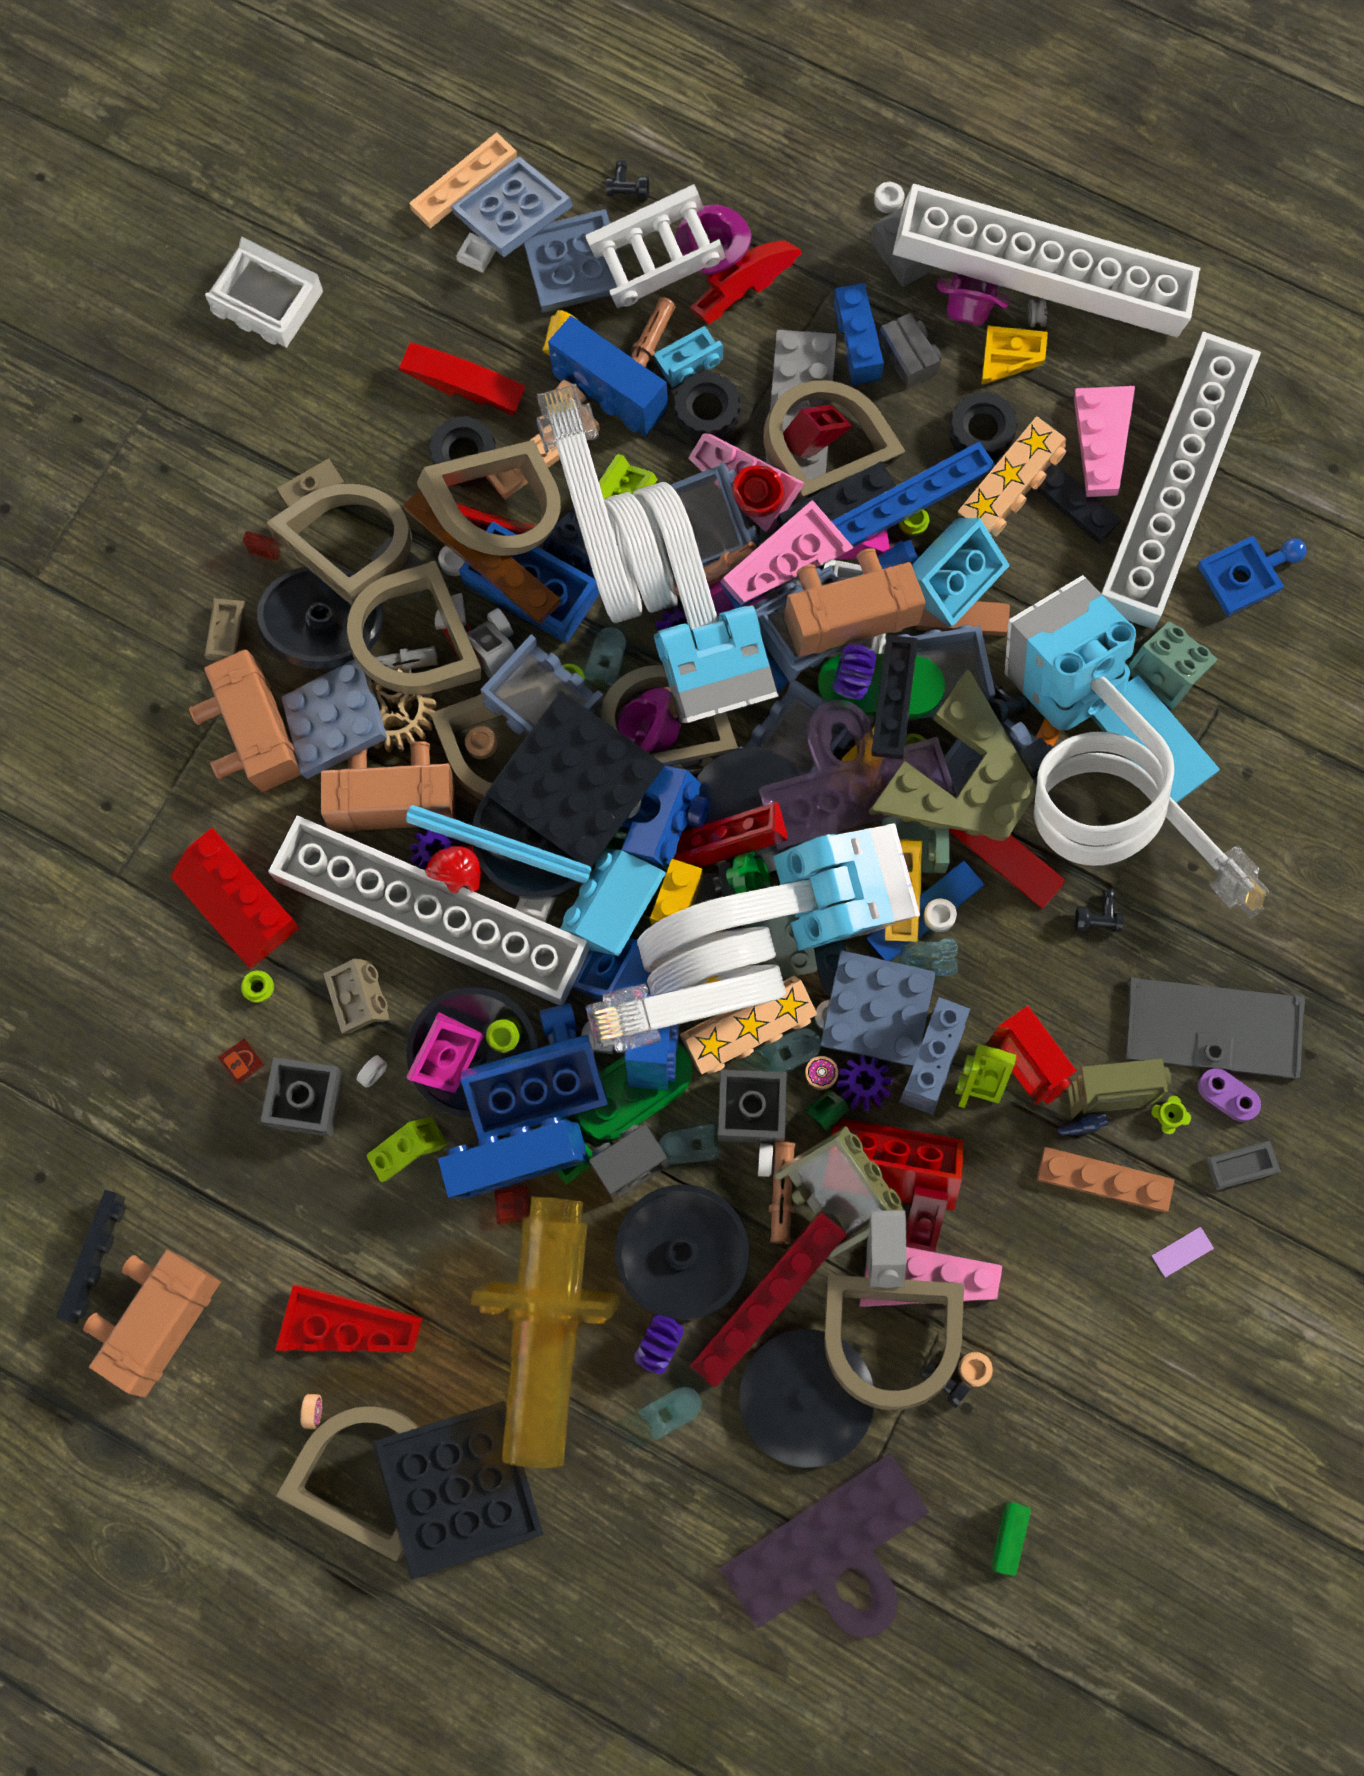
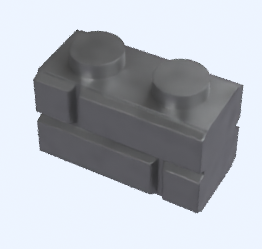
M912 313L898 318L897 321L883 325L880 328L878 339L908 389L921 383V381H926L936 376L942 361L938 347L935 344L931 346L926 338L927 330L923 322L916 321Z

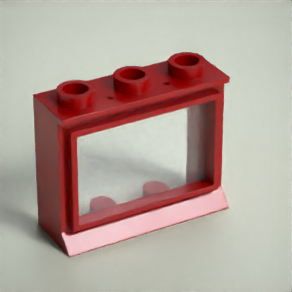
M1026 1006L997 1026L986 1044L987 1046L1016 1054L1012 1073L1030 1098H1036V1101L1033 1103L1035 1106L1042 1101L1046 1105L1050 1104L1068 1089L1067 1087L1073 1084L1070 1078L1077 1070L1029 1006Z

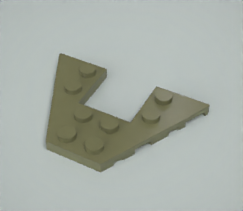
M967 669L932 718L983 756L956 798L904 761L868 813L871 815L878 813L901 818V821L905 822L918 821L922 825L940 829L948 827L963 830L965 834L985 835L990 839L1004 841L1009 837L1036 795L1037 786L970 670Z

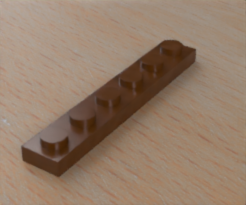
M420 489L403 505L408 514L539 625L561 604V600L557 595L512 557L482 553L465 546L453 538L438 521Z

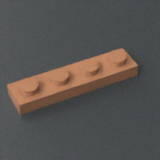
M1048 1147L1043 1148L1037 1175V1181L1164 1213L1169 1211L1175 1181L1172 1178Z

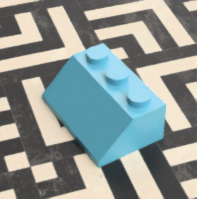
M956 518L912 564L925 598L924 608L948 627H953L1010 566L980 518Z
M606 848L595 862V868L588 881L581 885L579 896L574 905L565 913L564 922L560 929L587 940L589 950L619 956L666 873L622 850Z

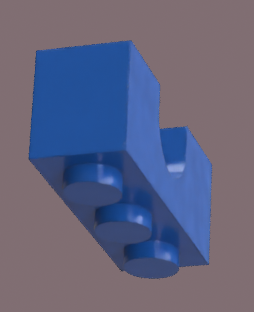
M865 283L835 288L833 307L839 333L844 332L846 363L851 384L853 386L880 381L884 362Z
M669 766L663 768L645 793L657 805L661 806L660 811L650 822H632L622 851L655 867L668 869L671 859L676 854L677 844L682 831L687 826L690 809L699 795L701 783L688 770Z

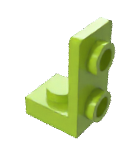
M431 1116L408 1122L369 1152L367 1159L379 1180L385 1182L419 1156L439 1151L448 1143Z

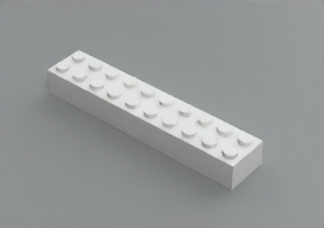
M917 184L912 185L904 203L893 255L1174 337H1178L1191 320L1200 268Z
M1203 332L1101 593L1128 621L1154 630L1162 615L1259 359L1260 351Z
M296 816L268 871L276 882L557 1005L565 1003L589 952L587 940L476 892H471L464 887L458 893H451L445 882L427 877L425 870L300 816Z

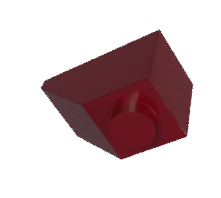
M833 404L801 409L783 432V436L789 451L801 458L816 455L847 432L852 425Z

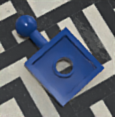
M1251 536L1200 560L1197 567L1226 616L1229 617L1281 592L1284 586L1273 567L1286 561L1290 563L1300 562L1306 556L1307 548L1302 540L1292 538L1283 544L1280 551L1266 557L1255 537ZM1233 571H1244L1248 576V581H1236L1232 574Z

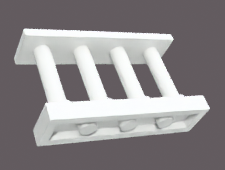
M694 184L585 235L595 258L604 256L617 285L616 288L609 291L617 308L630 306L636 303L639 298L703 268L714 267L720 260L726 258L720 240L710 243L699 220L697 211L703 209V205ZM681 218H686L699 249L685 256L682 255L669 226ZM654 231H659L672 262L655 269L642 239L643 236ZM628 243L632 244L644 272V275L629 282L615 253L617 248Z

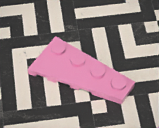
M812 500L720 582L742 605L797 578L796 573L799 568L810 564L815 565L817 568L849 552L854 547Z
M906 1247L905 1280L964 1283V1301L997 1299L1002 1265ZM866 1261V1267H865L864 1277H869V1276H868L867 1261ZM860 1299L859 1307L920 1303Z

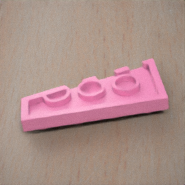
M1135 386L1077 388L1074 391L1073 397L1087 497L1118 495Z
M703 433L688 458L702 472L721 465L720 463L722 462L730 470L734 469L736 474L743 468L754 465L772 468L780 477L785 490L784 499L775 513L762 518L748 515L766 533L774 532L779 524L776 519L777 516L789 509L805 484L797 478L711 434ZM718 480L714 481L713 483L720 488Z

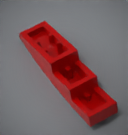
M412 342L408 344L398 370L450 396L457 393L481 406L487 403L511 416L516 412L526 387L497 372L465 359Z

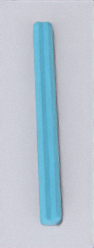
M414 805L410 806L406 815V821L410 824L581 883L588 881L591 867Z

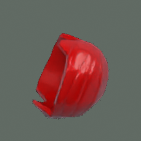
M758 465L745 467L734 478L732 486L734 500L740 509L750 516L762 518L771 515L778 510L784 499L785 490L782 481L772 468Z
M451 846L440 850L431 857L426 866L425 873L427 877L445 882L451 893H458L463 886H467L471 892L479 889L480 862L476 854L469 848Z

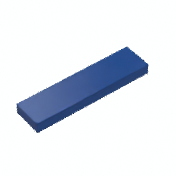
M965 861L920 895L918 939L931 930L925 924L923 917L929 902L939 898L946 899L957 909L984 887L985 884ZM885 928L875 931L866 938V942L882 960L890 962L915 943L912 941L885 940Z

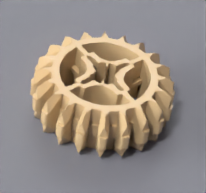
M374 681L372 685L377 702L381 708L380 714L387 739L373 745L374 748L379 749L384 744L386 751L390 753L393 750V746L397 745L399 751L403 752L404 744L409 742L410 745L415 742L414 739L416 737L425 741L426 736L423 730L432 731L433 725L430 720H433L430 713L435 712L432 709L436 707L435 699L431 698L433 693L414 695L399 692L395 695H388L386 693L393 690L385 688ZM417 699L419 708L416 717L412 721L408 711L412 707L411 703ZM387 706L391 709L395 707L396 710L399 707L401 715L398 712L390 714ZM394 726L402 727L400 730L388 731Z

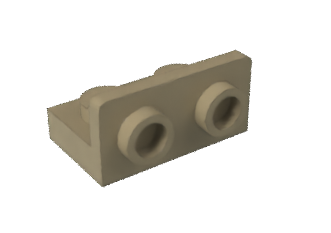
M352 959L323 973L341 1033L349 1034L373 1022L389 1020L388 1004L382 995L378 983V972L370 960Z

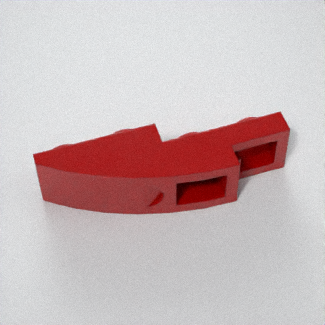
M785 240L767 243L747 250L745 255L731 267L722 272L710 274L706 280L711 288L689 308L696 317L710 325L713 321L719 319L731 304L741 299L749 288L760 293L763 289L769 287L773 280L783 270L789 268L795 259L802 254L801 250Z

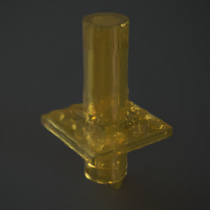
M532 1197L530 1217H523L517 1284L488 1281L472 1291L471 1305L480 1306L479 1312L500 1314V1311H504L505 1308L509 1309L508 1320H513L510 1349L511 1367L502 1461L507 1464L534 1468H558L563 1466L572 1367L575 1361L578 1325L583 1320V1316L584 1322L604 1324L605 1320L612 1318L619 1308L620 1293L581 1290L588 1224L581 1221L583 1201Z

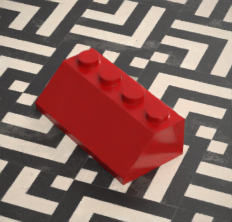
M213 827L186 849L170 876L250 970L300 929L291 916Z
M841 1118L839 1122L833 1125L831 1136L846 1126L851 1133L859 1138L864 1153L870 1161L877 1164L882 1173V1179L889 1189H893L898 1194L901 1202L911 1203L914 1188L920 1187L948 1193L946 1209L955 1211L962 1181L964 1140ZM836 1145L828 1151L823 1187L832 1188L837 1191L865 1194L872 1197L838 1146Z

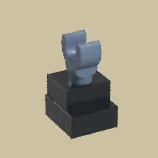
M1019 722L1010 728L1012 732L1009 733V736L1019 748H1022L1018 755L1033 779L1038 776L1041 762L1053 747L1051 745L1047 746L1042 738L1033 742L1025 725Z

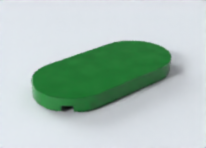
M841 654L830 658L823 665L818 678V690L822 700L830 706L829 708L840 714L876 716L884 654H875L876 665L871 684L868 687L867 693L860 700L845 698L843 695L835 693L833 678ZM916 656L908 718H920L931 713L936 706L938 707L944 696L945 680L942 671L934 662L921 656Z
M678 1044V1049H676L675 1081H668V1090L628 1087L624 1055L600 1072L607 1096V1105L574 1114L577 1123H579L582 1131L593 1139L614 1141L622 1138L620 1134L635 1124L641 1125L686 1092L692 1079V1063L688 1053Z

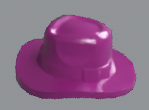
M721 205L703 206V209L697 211L699 220L710 243L720 240L726 258L720 260L716 266L703 268L698 272L716 274L731 267L745 255L751 244V231L739 213L729 207ZM684 218L678 226L675 240L683 256L699 249L688 222Z
M958 273L954 274L953 279L941 277L937 281L938 290L948 293L947 315L955 321H963L974 326H981L988 318L995 304L1002 308L1009 307V298L997 291L998 285Z
M655 688L626 704L617 718L616 727L618 732L647 753L651 751L659 753L669 750L675 744L681 728V723L672 716L668 709L672 692L665 688Z

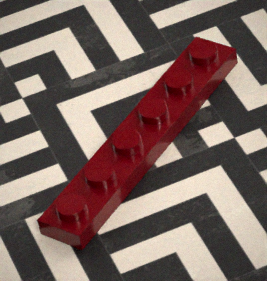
M820 1211L692 1360L690 1367L716 1388L844 1239L847 1233Z

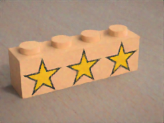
M1036 416L958 510V518H980L990 535L998 536L1007 524L1005 521L1007 516L1012 511L1014 513L1018 512L1027 500L1025 495L1031 487L1037 489L1047 475L1044 472L1051 463L1057 465L1066 453L1064 449L1066 438Z
M793 975L783 981L786 990L784 997L768 1003L718 1014L681 1033L680 1036L696 1069L701 1074L706 1072L707 1074L716 1073L725 1067V1062L735 1057L736 1059L745 1058L754 1052V1047L762 1043H774L782 1038L781 1033L791 1028L797 1030L808 1025L811 1022L810 1018L818 1014L802 981Z

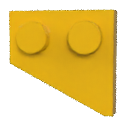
M988 326L981 384H988L1044 365L1048 332Z

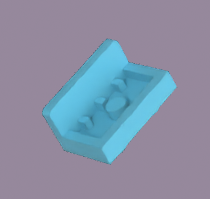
M703 326L654 353L653 357L671 387H674L679 383L683 384L686 378L692 377L695 373L716 367L723 360V345L720 341L715 342L706 327Z

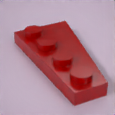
M294 1284L275 1351L413 1352L416 1348L423 1318Z

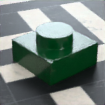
M829 1089L805 1111L814 1122L826 1130L831 1125L839 1122L850 1108L841 1097Z

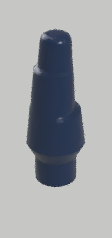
M1105 1113L1086 1115L1080 1118L1079 1121L1059 1127L1058 1133L1060 1136H1072L1095 1132L1100 1127L1108 1125Z

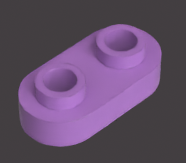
M1218 1068L1210 1069L1198 1081L1200 1095L1238 1122H1247L1256 1117L1260 1112L1261 1101L1258 1094L1226 1071ZM1213 1079H1217L1222 1083L1221 1090L1213 1088ZM1241 1098L1249 1101V1109H1243L1240 1106Z

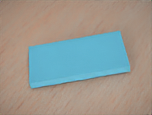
M1139 675L1129 681L1126 694L1123 697L1162 736L1170 748L1174 760V778L1170 797L1176 803H1179L1217 774L1220 769ZM1109 706L1091 716L1103 732L1124 735L1147 748Z

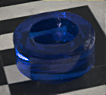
M700 795L695 796L688 812L687 825L698 829L703 826L710 806L708 798Z

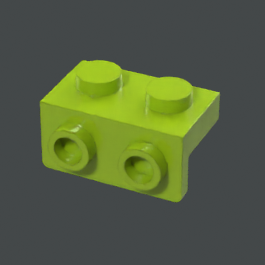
M617 454L600 479L599 485L603 499L625 492L633 494L636 489L654 485L658 479L653 472L631 466L623 455Z
M978 1044L974 1056L967 1055L962 1074H960L955 1093L961 1095L958 1107L965 1108L969 1095L999 1104L1013 1070L1016 1054Z

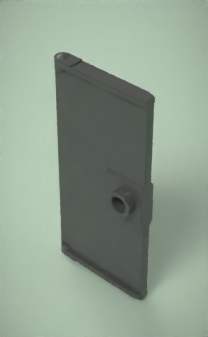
M1130 977L1128 981L1129 1002L1125 1060L1140 1061L1163 1058V1063L1208 1070L1218 1068L1226 1072L1231 1071L1293 1079L1300 1078L1303 1014L1305 1007L1304 996Z

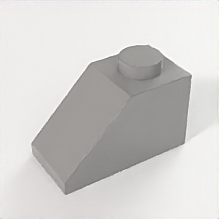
M489 621L466 633L480 666L490 679L515 652L511 641ZM522 667L507 684L512 683L516 680L517 676L524 673V668Z
M871 1211L866 1253L870 1287H904L906 1273L905 1211Z

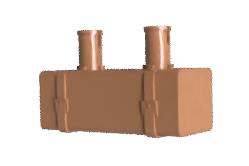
M868 548L859 552L856 557L863 575L823 586L815 565L810 564L799 568L796 574L799 577L803 591L788 595L784 619L798 657L813 653H823L831 648L889 632H899L904 628L918 625L925 607V598L911 563L907 562L882 569L876 555V550Z
M242 650L205 667L204 670L215 696L190 706V714L197 725L222 714L237 750L210 762L216 777L221 780L230 774L244 769L248 780L260 791L264 792L300 776L294 746L271 692L269 680L265 677L260 663L248 650Z
M418 741L410 744L411 766L367 768V749L348 758V769L321 771V814L327 828L335 832L348 831V833H354L361 830L419 827L406 821V815L411 805L456 820L455 781L449 763L430 764V744Z
M166 1249L154 1268L135 1255L126 1261L122 1273L134 1279L142 1287L116 1326L102 1318L98 1313H94L88 1318L83 1327L84 1332L89 1333L104 1343L89 1368L128 1394L146 1398L156 1381L160 1380L163 1370L205 1306L209 1305L212 1295L221 1283L220 1280L188 1259Z

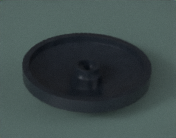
M306 566L291 570L278 577L266 588L258 604V627L264 643L276 656L293 665L310 669L336 668L354 659L347 633L348 616L352 605ZM337 567L347 577L356 574L348 569ZM382 603L370 612L364 623L363 640L368 650L375 645L382 631Z
M760 748L736 749L724 753L711 761L698 775L697 780L701 785L697 797L696 810L688 820L689 829L777 802L780 805L787 831V841L752 851L756 853L753 857L755 859L762 858L768 871L772 872L776 870L773 856L808 841L815 819L813 794L802 772L785 757ZM737 856L714 864L718 866V864L730 862L731 868H733V862Z
M487 795L482 799L476 810L472 826L577 861ZM472 845L473 852L480 862V869L496 887L515 897L530 900L549 899L568 892L580 883Z
M468 986L447 991L437 996L423 1008L410 1030L407 1040L406 1058L410 1071L439 1012L484 1035L468 1069L538 1049L531 1021L516 1002L498 991L485 987ZM501 1019L511 1021L519 1031L517 1045L511 1051L504 1053L493 1050L486 1040V1032L489 1026ZM414 1082L422 1096L438 1109L451 1115L472 1118L462 1082L456 1093Z
M670 1185L645 1195L633 1205L624 1217L615 1243L617 1271L629 1295L650 1313L666 1318L669 1317L673 1320L685 1321L702 1318L723 1307L731 1300L741 1286L749 1260L748 1238L738 1214L719 1195L705 1188L693 1185Z
M792 1330L770 1339L757 1350L749 1361L740 1385V1411L745 1427L754 1442L772 1458L796 1467H820L845 1457L865 1436L874 1412V1407L855 1399L836 1380L829 1367L825 1353V1332L820 1330ZM841 1339L842 1349L850 1367L862 1380L873 1386L869 1370L860 1355Z

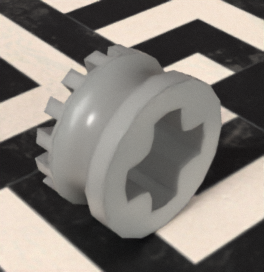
M1040 299L1038 303L1034 300H1029L1028 323L1030 327H1035L1037 323L1041 327L1046 326L1047 315L1044 314H1047V311L1044 310L1047 309L1045 299Z

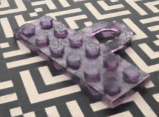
M833 700L824 703L813 712L808 720L806 737L817 771L765 785L758 789L763 805L774 802L780 805L787 831V841L776 844L778 850L802 844L821 836L836 834L893 817L878 813L871 815L868 812L904 761L956 798L957 796L938 737L906 745L903 760L871 756L873 732L869 720L858 706L845 700ZM835 723L844 724L849 733L854 736L857 754L852 761H840L831 752V728Z
M889 1453L721 1566L720 1570L757 1629L815 1590L833 1620L843 1631L856 1637L875 1636L883 1632L893 1621L897 1611L898 1599L892 1581L876 1558L873 1550L924 1517L929 1511L892 1454ZM858 1568L867 1575L869 1592L872 1596V1605L868 1610L859 1611L852 1603L843 1600L839 1596L836 1582L844 1570Z

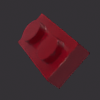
M920 1187L914 1188L906 1223V1247L930 1252L936 1251L948 1201V1193Z

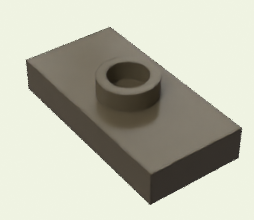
M328 458L281 485L277 490L287 507H290L317 489L345 483Z
M214 598L204 655L207 660L220 661L239 652L246 603L244 601Z

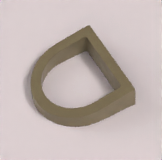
M816 380L792 387L771 408L764 425V447L770 464L805 483L792 502L793 506L804 497L809 499L882 461L885 467L893 464L905 453L903 446L873 402L858 390L834 381ZM824 399L835 402L855 416L876 452L812 480H808L785 443L783 436L785 414L793 405L804 400Z
M534 440L426 466L423 468L417 481L418 487L443 528L460 543L486 554L499 556L517 555L538 547L550 535L560 514L561 501L558 487ZM518 468L540 503V523L532 530L515 536H501L486 532L472 524L461 513L447 486Z
M337 484L317 489L267 522V526L276 542L351 605H353L357 596L368 585L382 577L399 572L405 564L411 549V531L402 508L384 492L365 485ZM345 505H365L381 511L392 521L394 536L390 546L380 557L353 576L347 577L298 534L331 509Z
M436 561L382 577L368 585L357 596L350 609L347 622L349 645L359 667L376 683L396 692L420 695L481 680L480 664ZM427 589L430 590L460 661L421 673H404L384 666L372 656L363 640V627L368 615L377 605L388 599Z
M651 665L641 667L618 679L604 698L601 708V720L617 730L615 722L617 714L622 705L631 696L649 688L668 687L669 683L664 666ZM723 712L707 717L714 742L650 755L665 766L685 769L691 774L701 773L711 761L724 753L738 749L727 714Z
M543 671L505 685L497 695L514 709L543 700L546 708H548L557 696V691L552 678ZM482 694L430 713L456 779L469 794L481 801L493 783L480 778L467 766L457 745L454 733L502 715L500 712L497 715L493 714L483 705L484 699Z
M828 1275L824 1346L829 1367L839 1384L858 1401L882 1410L910 1409L924 1404L936 1396L950 1380L961 1352L964 1283L905 1280L904 1287L883 1288L870 1287L869 1277ZM842 1298L945 1305L944 1352L935 1372L921 1384L900 1391L876 1388L862 1380L850 1367L842 1349Z
M364 1406L343 1411L324 1422L310 1436L276 1497L390 1559L398 1561L403 1557V1551L397 1530H395L393 1536H390L307 1491L305 1484L327 1444L345 1428L357 1423H378L398 1433L418 1428V1425L402 1413L386 1407Z

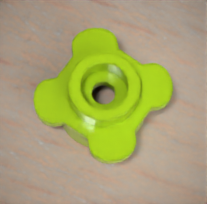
M1170 1096L1166 1103L1155 1105L1151 1111L1152 1116L1161 1123L1162 1132L1168 1135L1173 1134L1175 1128L1180 1125H1188L1191 1121V1115L1186 1112L1184 1105L1177 1096ZM1169 1112H1172L1174 1114L1173 1118H1170L1168 1116Z

